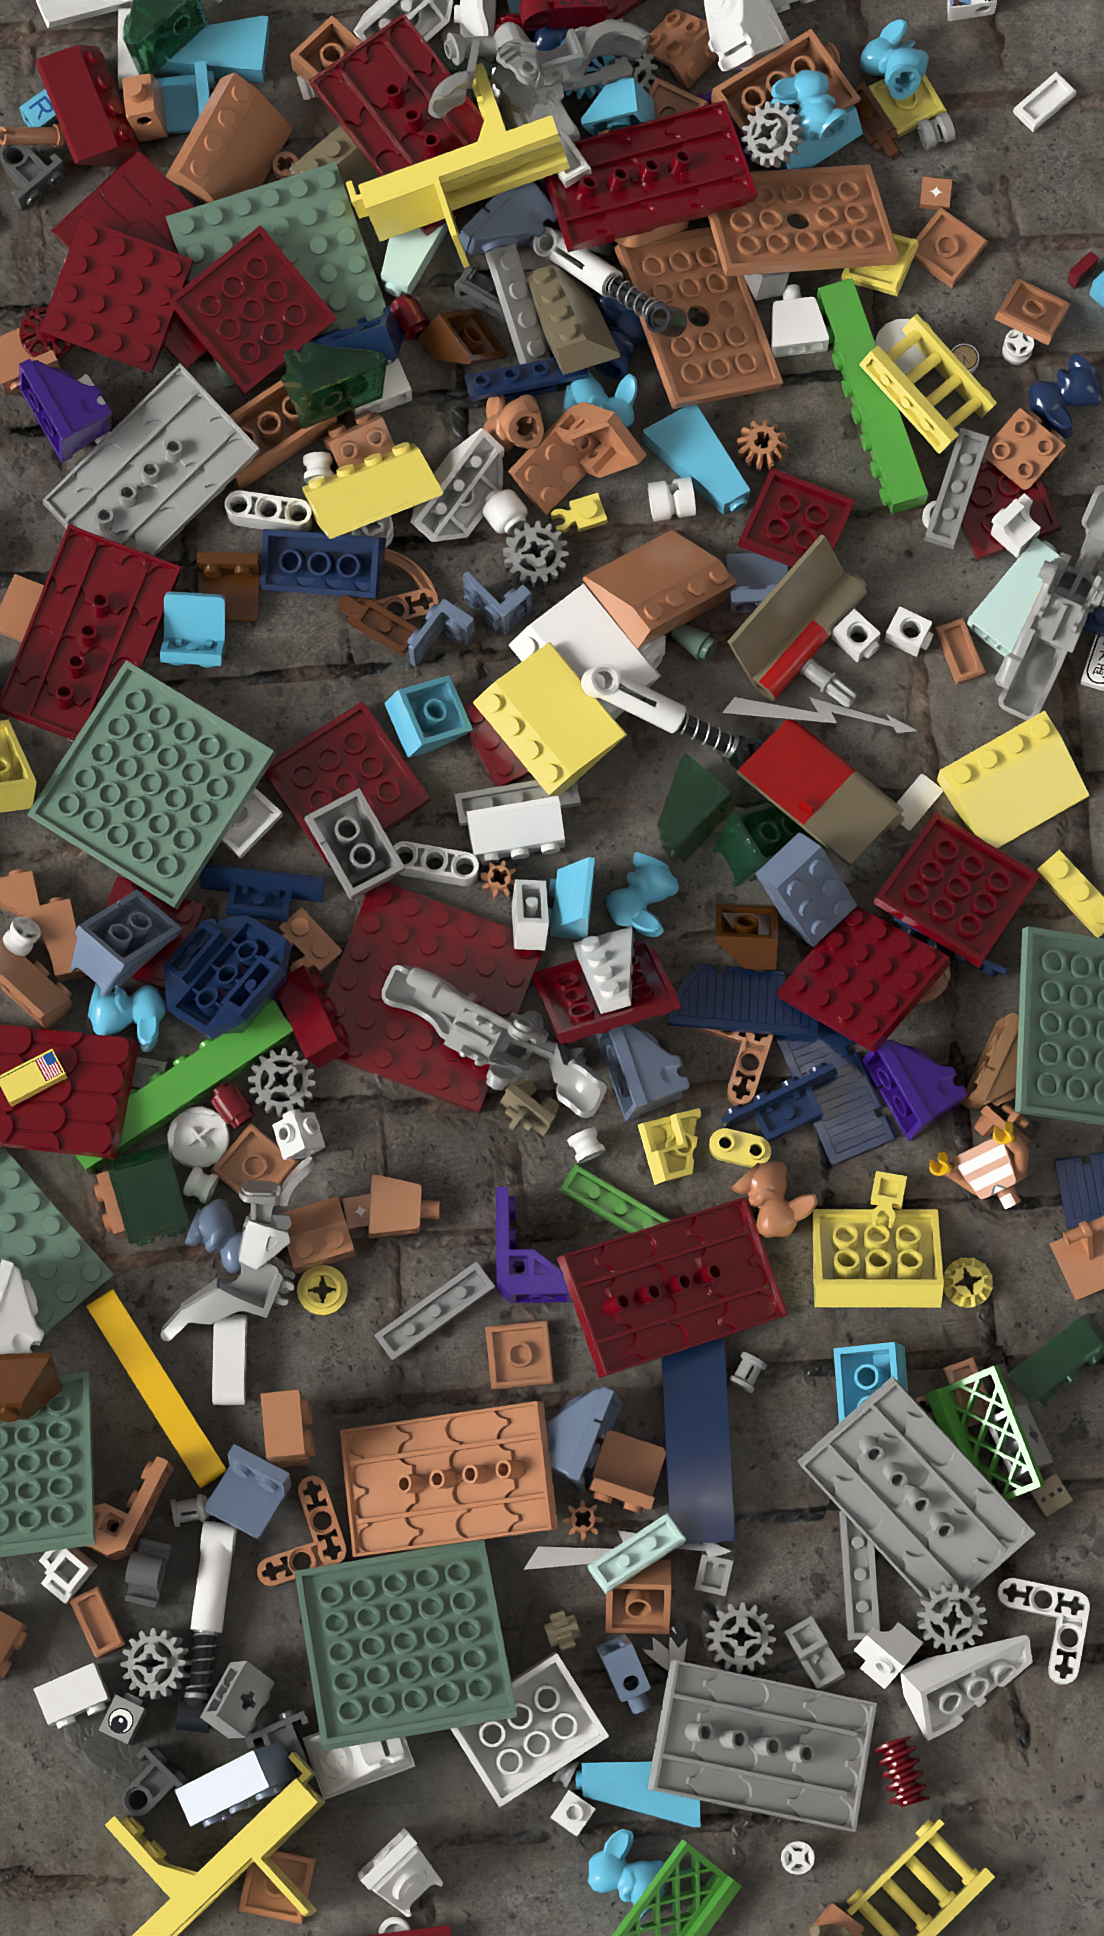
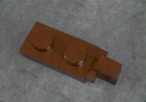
M863 81L854 87L861 100L853 105L856 107L863 135L877 152L884 149L888 157H891L894 161L903 154L894 141L899 137V134L867 83Z
M343 594L337 604V609L349 616L346 622L404 658L409 650L407 642L417 627L370 599L360 598L356 602Z

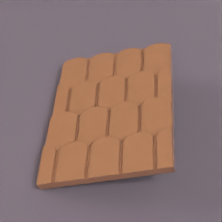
M544 1401L340 1430L353 1557L374 1556L557 1530L558 1522L555 1513L556 1505L550 1453L548 1451L547 1426L544 1417Z

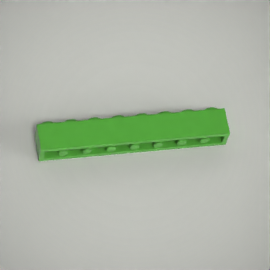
M850 278L818 288L816 301L829 335V344L832 343L835 352L832 354L835 369L837 371L841 370L844 380L841 381L842 389L846 398L851 397L854 406L851 407V414L854 423L861 426L863 434L860 435L863 449L865 452L869 451L873 461H870V468L874 479L879 478L882 486L879 489L881 501L884 506H889L891 514L925 505L928 492L899 409L859 365L870 351L876 347L853 279Z
M273 1000L268 1003L243 1033L222 1034L214 1039H206L199 1045L200 1049L192 1055L184 1054L173 1062V1068L165 1073L163 1071L155 1073L147 1080L148 1084L140 1090L136 1088L130 1090L117 1156L210 1095L221 1084L228 1083L252 1067V1065L260 1061L259 1056L267 1057L270 1055V1050L276 1051L296 1037L295 1033L275 1001ZM75 1155L88 1175L113 1160Z

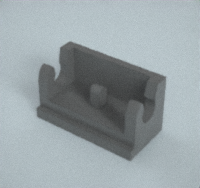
M469 264L470 266L465 269L459 280L454 284L455 296L506 325L507 322L494 281L477 272L475 266Z

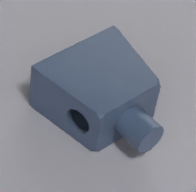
M622 1634L596 1646V1650L620 1701H628L633 1714L650 1708L651 1705L645 1692L649 1691L651 1687L635 1649L627 1636ZM633 1675V1679L630 1682L624 1683L626 1677Z

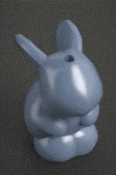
M221 1198L213 1200L209 1205L198 1209L186 1237L185 1245L197 1246L203 1243L208 1252L218 1250L220 1251L223 1267L231 1274L241 1273L238 1252L242 1232L238 1231L234 1215L230 1211L227 1201Z

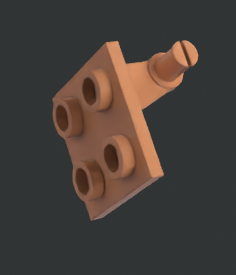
M1101 1216L1088 1223L1086 1221L1080 1222L1079 1227L1064 1232L1063 1238L1049 1244L1075 1301L1104 1290V1216Z

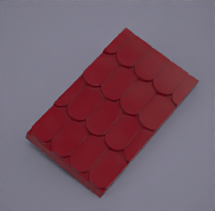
M404 13L309 80L317 96L340 123L342 129L374 167V170L380 177L478 142L484 123L481 112L467 94L464 103L451 109L444 117L438 119L429 114V103L435 89L443 80L451 76V73ZM472 204L453 210V216L455 217ZM442 219L420 227V229L428 236L447 222L446 219Z
M725 100L573 142L590 166L592 174L584 175L581 180L567 188L556 173L544 177L568 252L613 243L615 239L651 232L658 227L707 217L709 213L745 206L749 202L755 201L758 195Z
M136 151L62 219L51 232L70 249L80 219L84 218L177 253L166 216L194 208V206L140 151ZM175 313L163 347L184 368H188L206 351V348Z
M68 524L0 696V713L74 741L125 661L130 662L141 670L143 669L163 620L164 596L167 592H174L181 572V566Z
M0 1025V1075L53 1049L67 1076L66 1079L12 1107L0 1087V1147L117 1159L139 1043L134 1039L117 1036L89 1035L83 1032L29 1029L24 1026Z
M746 1197L570 1252L557 1258L561 1271L564 1273L563 1277L569 1294L574 1302L573 1305L581 1328L585 1333L584 1336L592 1359L596 1364L595 1367L599 1378L643 1365L789 1315Z

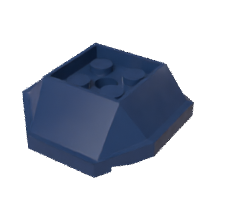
M247 915L229 917L219 921L216 919L202 920L162 967L164 980L166 981L167 1009L173 1016L210 1039H214L221 1034L243 1033L287 982V967L292 947L291 943L287 938Z

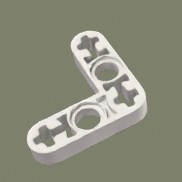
M1016 1578L1004 1580L996 1591L997 1599L1004 1607L1057 1618L1048 1673L1050 1678L1057 1684L1066 1685L1073 1682L1077 1678L1090 1610L1088 1598L1083 1593ZM1013 1584L1015 1585V1591L1026 1593V1587L1032 1588L1028 1596L1029 1606L1023 1605L1025 1598L1015 1597L1013 1602H1009L1008 1596L1003 1594V1589H1008ZM1038 1591H1046L1051 1595L1052 1603L1049 1608L1041 1609L1035 1604L1034 1596ZM1057 1593L1063 1594L1061 1601L1071 1602L1074 1597L1078 1598V1604L1083 1605V1610H1079L1076 1612V1615H1072L1069 1607L1061 1606L1059 1607L1060 1613L1055 1612L1054 1610L1058 1604ZM1064 1629H1072L1077 1633L1078 1641L1075 1646L1066 1647L1061 1643L1060 1635ZM1057 1649L1065 1653H1076L1075 1659L1071 1656L1068 1657L1067 1667L1072 1669V1673L1065 1675L1064 1679L1060 1678V1672L1055 1671V1666L1061 1665L1063 1661V1655H1057Z

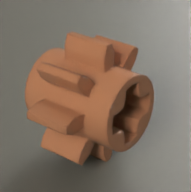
M504 860L501 865L497 866L490 862L489 872L480 874L482 880L488 881V883L482 886V891L487 892L490 890L493 893V900H496L498 895H505L506 898H510V887L514 888L515 880H511V878L516 875V869L508 870ZM498 876L500 879H504L505 884L500 885L499 882H494V877Z
M581 1500L580 1507L576 1510L572 1506H568L572 1516L571 1518L563 1519V1523L571 1524L572 1526L568 1534L569 1536L577 1532L581 1534L582 1541H585L586 1534L589 1532L593 1535H598L594 1524L603 1522V1518L594 1516L597 1505L589 1509L585 1507L584 1500ZM576 1515H590L588 1521L590 1526L582 1525L577 1527Z

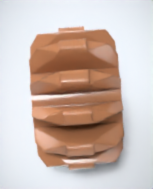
M764 419L762 426H759L753 420L750 423V429L746 427L741 429L742 437L737 438L736 445L740 447L738 456L739 458H746L745 465L747 467L756 463V470L759 472L762 469V464L771 469L774 467V461L777 463L783 461L782 453L787 452L788 445L784 443L786 440L785 432L777 433L779 430L777 423L768 427V420ZM763 442V446L767 444V448H761V444L757 447V443Z

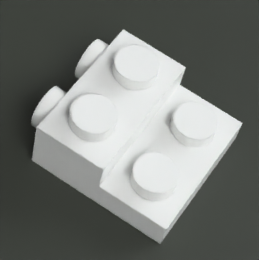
M255 788L221 842L241 859L283 816V813Z

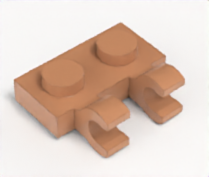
M302 907L288 918V922H284L279 926V931L283 934L282 936L287 938L291 945L303 956V958H300L289 967L291 970L289 973L305 965L310 971L315 968L321 974L343 954L339 946Z

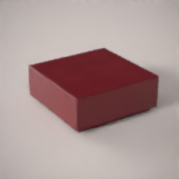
M1092 251L1085 255L1070 269L1067 283L1074 289L1077 288L1095 271L1099 258Z

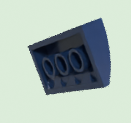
M263 529L259 590L343 596L344 594L349 597L377 599L383 571L386 538L340 535L329 539L325 533Z

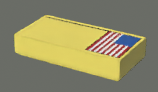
M50 1049L0 1075V1087L12 1107L66 1079L67 1076L53 1049Z

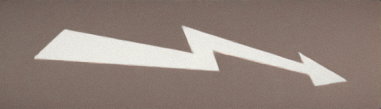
M734 697L723 711V713L837 723L832 714L833 712L892 726L897 733L917 731L887 715L889 720H885L811 697L809 698L818 713Z
M617 1530L623 1542L636 1534ZM715 1543L681 1544L676 1548L706 1551L709 1559L732 1552ZM537 1547L524 1570L591 1564L612 1549Z

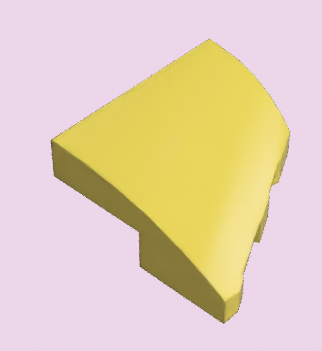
M700 1108L638 1125L654 1185L679 1179L693 1173L694 1159L692 1153L697 1145L698 1137L694 1135L696 1121L701 1118Z

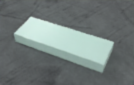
M666 1513L589 1564L588 1570L604 1593L608 1594L686 1542V1538L669 1514Z

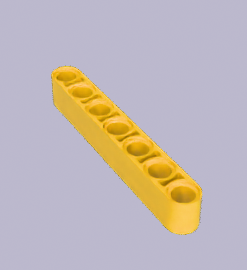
M112 1289L88 1304L86 1307L199 1487L202 1489L225 1474L227 1469L115 1291Z

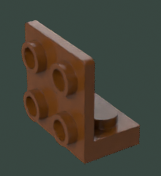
M197 552V567L199 571L198 593L219 594L225 597V622H257L260 585V560L258 553Z

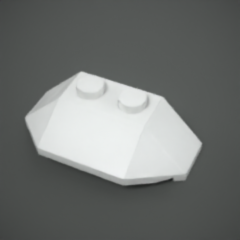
M378 0L363 14L353 32L361 42H364L404 13L427 42L450 22L453 0Z
M460 0V5L454 6V23H460V34L463 37L494 36L496 0ZM483 56L488 62H494L495 56Z
M481 428L450 451L434 473L443 491V495L414 506L411 523L431 542L468 537L484 516L483 507L486 503L485 498L496 489L502 491V457H504V447L485 429Z

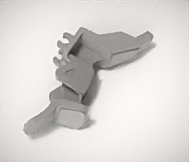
M312 1156L303 1160L289 1174L282 1186L277 1185L273 1181L247 1180L239 1189V1197L242 1201L251 1203V1213L244 1221L238 1252L241 1274L235 1281L217 1277L183 1301L180 1308L162 1326L161 1338L164 1341L173 1339L188 1323L211 1325L238 1311H246L267 1318L273 1303L282 1306L288 1304V1298L281 1297L279 1293L286 1294L289 1290H294L293 1282L283 1277L288 1276L294 1279L295 1272L284 1267L285 1262L280 1257L278 1259L275 1255L290 1243V1236L287 1230L290 1228L292 1221L288 1214H275L272 1211L273 1206H287L295 1187L315 1168L317 1162Z

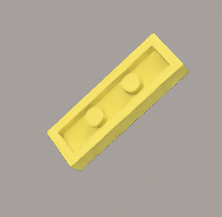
M1058 850L1036 872L1041 875L1040 878L1094 936L1101 938L1104 935V897L1070 860Z

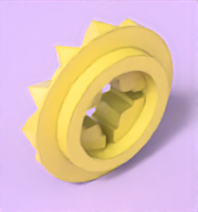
M974 1257L959 1258L952 1262L943 1275V1290L951 1302L960 1307L971 1308L982 1304L987 1300L993 1289L992 1274L985 1263L976 1260ZM964 1270L970 1278H980V1280L972 1285L973 1295H971L970 1290L966 1286H955V1284L964 1279Z
M318 1265L308 1269L301 1276L297 1287L298 1298L303 1307L310 1313L322 1316L336 1312L345 1303L348 1293L347 1282L342 1273L328 1265ZM323 1277L327 1288L336 1290L326 1294L324 1303H322L319 1294L309 1292V1290L319 1288L321 1278Z

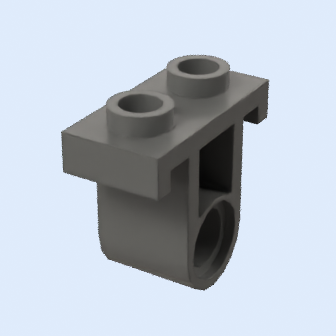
M6 145L1 148L0 158L4 171L21 189L20 191L16 188L11 190L14 204L21 211L28 206L35 205L41 199L42 194L48 188L57 186L66 174L63 161L55 153L50 157L52 163L47 166L27 145ZM16 157L23 158L21 162L16 164L10 162Z
M140 1538L138 1551H132L126 1570L125 1583L129 1587L125 1596V1602L157 1609L172 1545Z
M297 1708L286 1711L279 1715V1722L268 1726L267 1721L261 1722L254 1726L250 1732L251 1734L244 1737L250 1750L257 1748L255 1741L263 1739L265 1746L283 1741L288 1755L296 1752L308 1765L307 1756L293 1725L300 1721L303 1726L310 1725L305 1711L298 1713ZM299 1769L296 1770L299 1778L303 1773Z
M144 1746L136 1754L141 1761L148 1758L151 1763L123 1792L122 1806L132 1816H148L176 1787L180 1788L191 1782L179 1769L173 1773L165 1765L169 1759L156 1746L152 1750ZM143 1791L148 1798L147 1804L144 1808L136 1810L131 1804V1798L134 1793Z

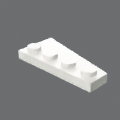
M627 927L599 936H588L582 939V941L573 943L575 953L601 1014L631 1006V974H633L632 958L634 957L633 942L635 940L633 927Z

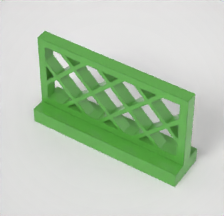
M998 1365L926 1394L937 1425L990 1482L995 1477L1006 1483L1002 1496L1007 1501L1045 1486ZM992 1375L996 1386L993 1396L980 1391L983 1379ZM975 1382L974 1387L969 1386V1384ZM962 1388L971 1393L966 1408L957 1403L953 1391ZM977 1396L990 1402L985 1417L972 1411ZM996 1405L1005 1409L1008 1416L1004 1426L991 1421ZM970 1417L983 1423L978 1438L968 1432L967 1424ZM989 1426L1002 1432L997 1447L984 1441ZM1008 1435L1015 1438L1018 1442L1019 1449L1016 1457L1003 1451ZM981 1447L994 1452L989 1468L980 1463L978 1455ZM1000 1456L1014 1462L1009 1477L995 1471ZM1019 1466L1029 1470L1033 1483L1025 1486L1015 1481ZM1012 1486L1017 1488L1016 1490L1011 1491Z
M682 1839L612 1936H640V1933L653 1930V1936H661L660 1928L672 1924L673 1930L668 1936H706L742 1886ZM688 1852L691 1854L692 1868L679 1871V1862ZM712 1871L713 1875L705 1886L700 1887V1874ZM692 1876V1890L680 1892V1879ZM672 1881V1895L660 1898V1888L664 1883ZM692 1898V1904L687 1911L680 1914V1901ZM672 1903L673 1916L660 1919V1906ZM652 1908V1922L640 1925L641 1914L644 1910Z

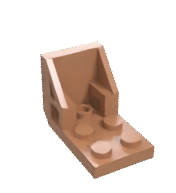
M581 402L569 407L543 434L540 445L529 449L508 472L541 514L547 515L586 474L601 478L637 465L647 455L615 412Z
M157 1456L154 1462L149 1461L141 1476L144 1479V1483L140 1491L134 1490L126 1506L130 1508L128 1514L106 1503L95 1505L96 1545L85 1547L113 1561L131 1555L174 1470L169 1461ZM119 1523L116 1531L111 1532L112 1526Z

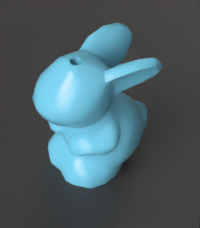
M902 19L889 23L882 30L878 38L870 41L865 46L860 57L861 70L871 76L884 75V84L889 88L890 95L899 100L911 96L917 90L929 61V56L925 51L912 48L916 43L915 40H907L900 43L907 30V22Z
M804 69L794 77L782 78L773 85L771 89L773 100L771 103L775 104L776 101H779L790 107L795 104L799 105L796 114L801 116L802 119L797 125L805 128V131L799 134L800 138L827 142L840 135L848 125L849 115L846 110L833 108L836 101L833 96L827 94L830 84L827 75L823 72Z
M588 372V378L572 381L570 385H567L562 414L569 407L586 402L615 412L626 428H629L634 422L632 406L638 390L637 380L633 375L627 374L620 381L615 395L608 397L601 384Z
M635 852L633 855V865L636 870L627 874L628 888L612 891L606 897L605 906L617 925L633 927L637 932L648 937H659L664 932L659 919L647 910V905L660 902L668 896L677 894L679 890L678 881L671 874L667 864L651 856Z
M96 983L88 1011V1018H90L93 1025V1031L97 1035L111 1036L122 1031L133 1022L137 1025V1037L141 1051L144 1053L150 1052L158 1041L159 1022L166 1013V1004L159 990L152 985H145L136 990L131 996H128L124 988L119 987L107 996L101 997L100 987Z
M621 1829L610 1836L605 1843L604 1850L595 1853L590 1858L588 1883L591 1889L598 1893H606L618 1889L620 1899L624 1902L631 1901L634 1906L665 1863L661 1860H641L628 1863L625 1858L633 1845L634 1835L630 1830ZM666 1883L660 1888V1898L666 1893ZM652 1908L644 1910V1912L640 1916V1920L645 1915H647Z

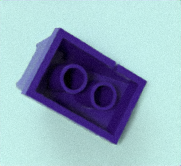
M31 359L19 363V389L32 412H36L35 417L62 463L71 459L75 452L111 430V425L106 418L112 415V410L108 404L101 405L97 402L98 397L102 395L99 387L85 385L77 381L74 376L65 370L50 367L38 360L31 361Z
M893 1039L886 1040L875 1053L869 1051L862 1060L876 1087L884 1086L879 1092L908 1141L918 1137L923 1130L957 1109L959 1102L968 1096L964 1085H954L953 1078L957 1076V1073L952 1066H942L930 1060L919 1049L902 1045Z

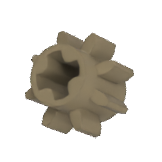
M564 1610L550 1614L551 1622L543 1626L551 1648L559 1645L561 1652L576 1647L574 1640L582 1636L574 1614L566 1617Z

